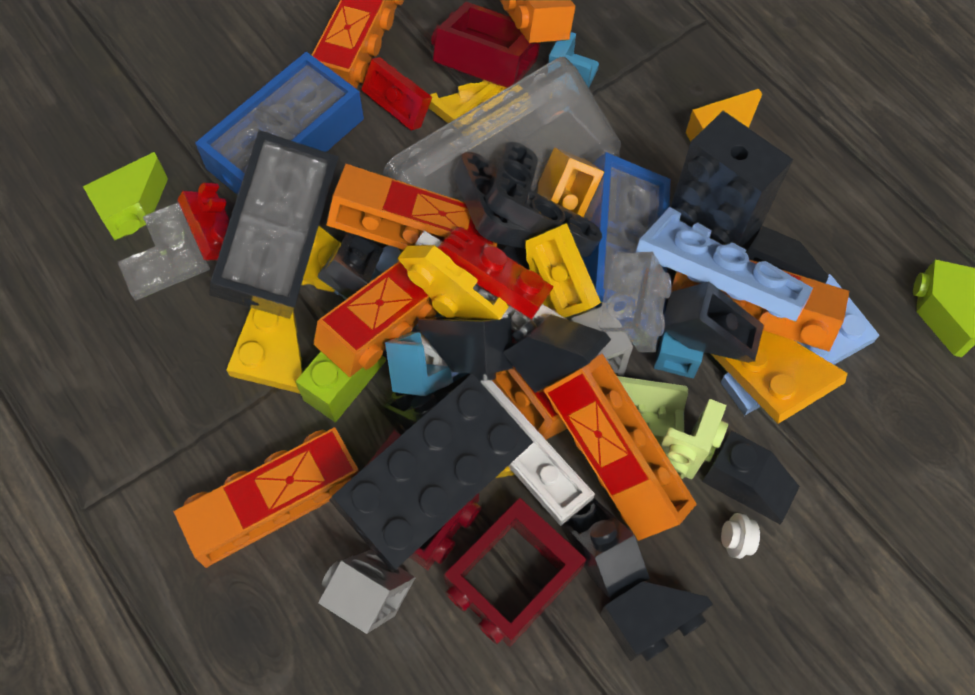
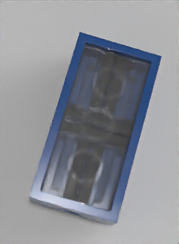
M305 52L196 141L195 144L206 170L238 195L259 130L327 152L364 119L360 92L319 60Z
M605 152L592 163L604 171V174L584 215V218L599 228L602 233V239L591 256L582 257V260L601 301L596 307L600 308L611 303L624 330L637 335L662 321L666 311L667 267L654 265L647 258L636 254L640 238L670 207L671 179Z

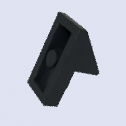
M346 232L320 270L318 278L346 298H349L370 282L384 249L370 239Z

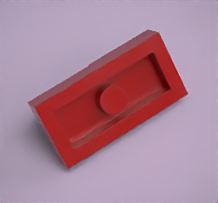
M381 57L371 59L361 90L411 131L421 128L432 96L408 77L403 76L395 67H392Z
M202 183L198 192L182 191L178 198L179 205L204 260H218L230 222L225 211L226 200L219 198L216 193L219 189L218 183Z

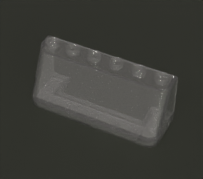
M559 57L395 155L386 164L383 176L465 202L453 172L462 154L465 152L480 154L489 160L495 168L497 160L508 142H517L531 149L538 158L531 190L537 193L538 183L554 147L593 163L605 152L619 157L621 141L577 68L566 57Z

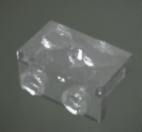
M653 252L618 253L612 256L598 321V327L603 332H625L638 352H655L658 336H661L664 332L663 307L665 298H669L671 294L670 275L665 273Z

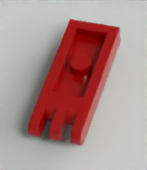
M456 227L443 243L437 247L449 256L457 266L465 269L478 280L476 284L494 296L500 297L508 305L530 319L534 318L554 287L544 281L536 272L527 270L507 257L499 248L490 246L462 227Z

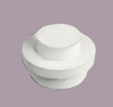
M735 513L729 521L724 523L722 528L721 541L732 558L741 559L745 555L751 556L756 552L759 545L760 530L758 523L755 520H750L745 514Z

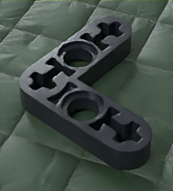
M508 142L497 160L485 196L487 206L499 216L536 235L567 223L581 257L591 256L602 239V233L599 228L588 219L532 191L531 186L538 158L525 145L517 142Z
M474 152L463 153L453 172L475 228L489 241L526 249V241L538 235L499 216L485 202V196L495 169L494 166L480 154Z

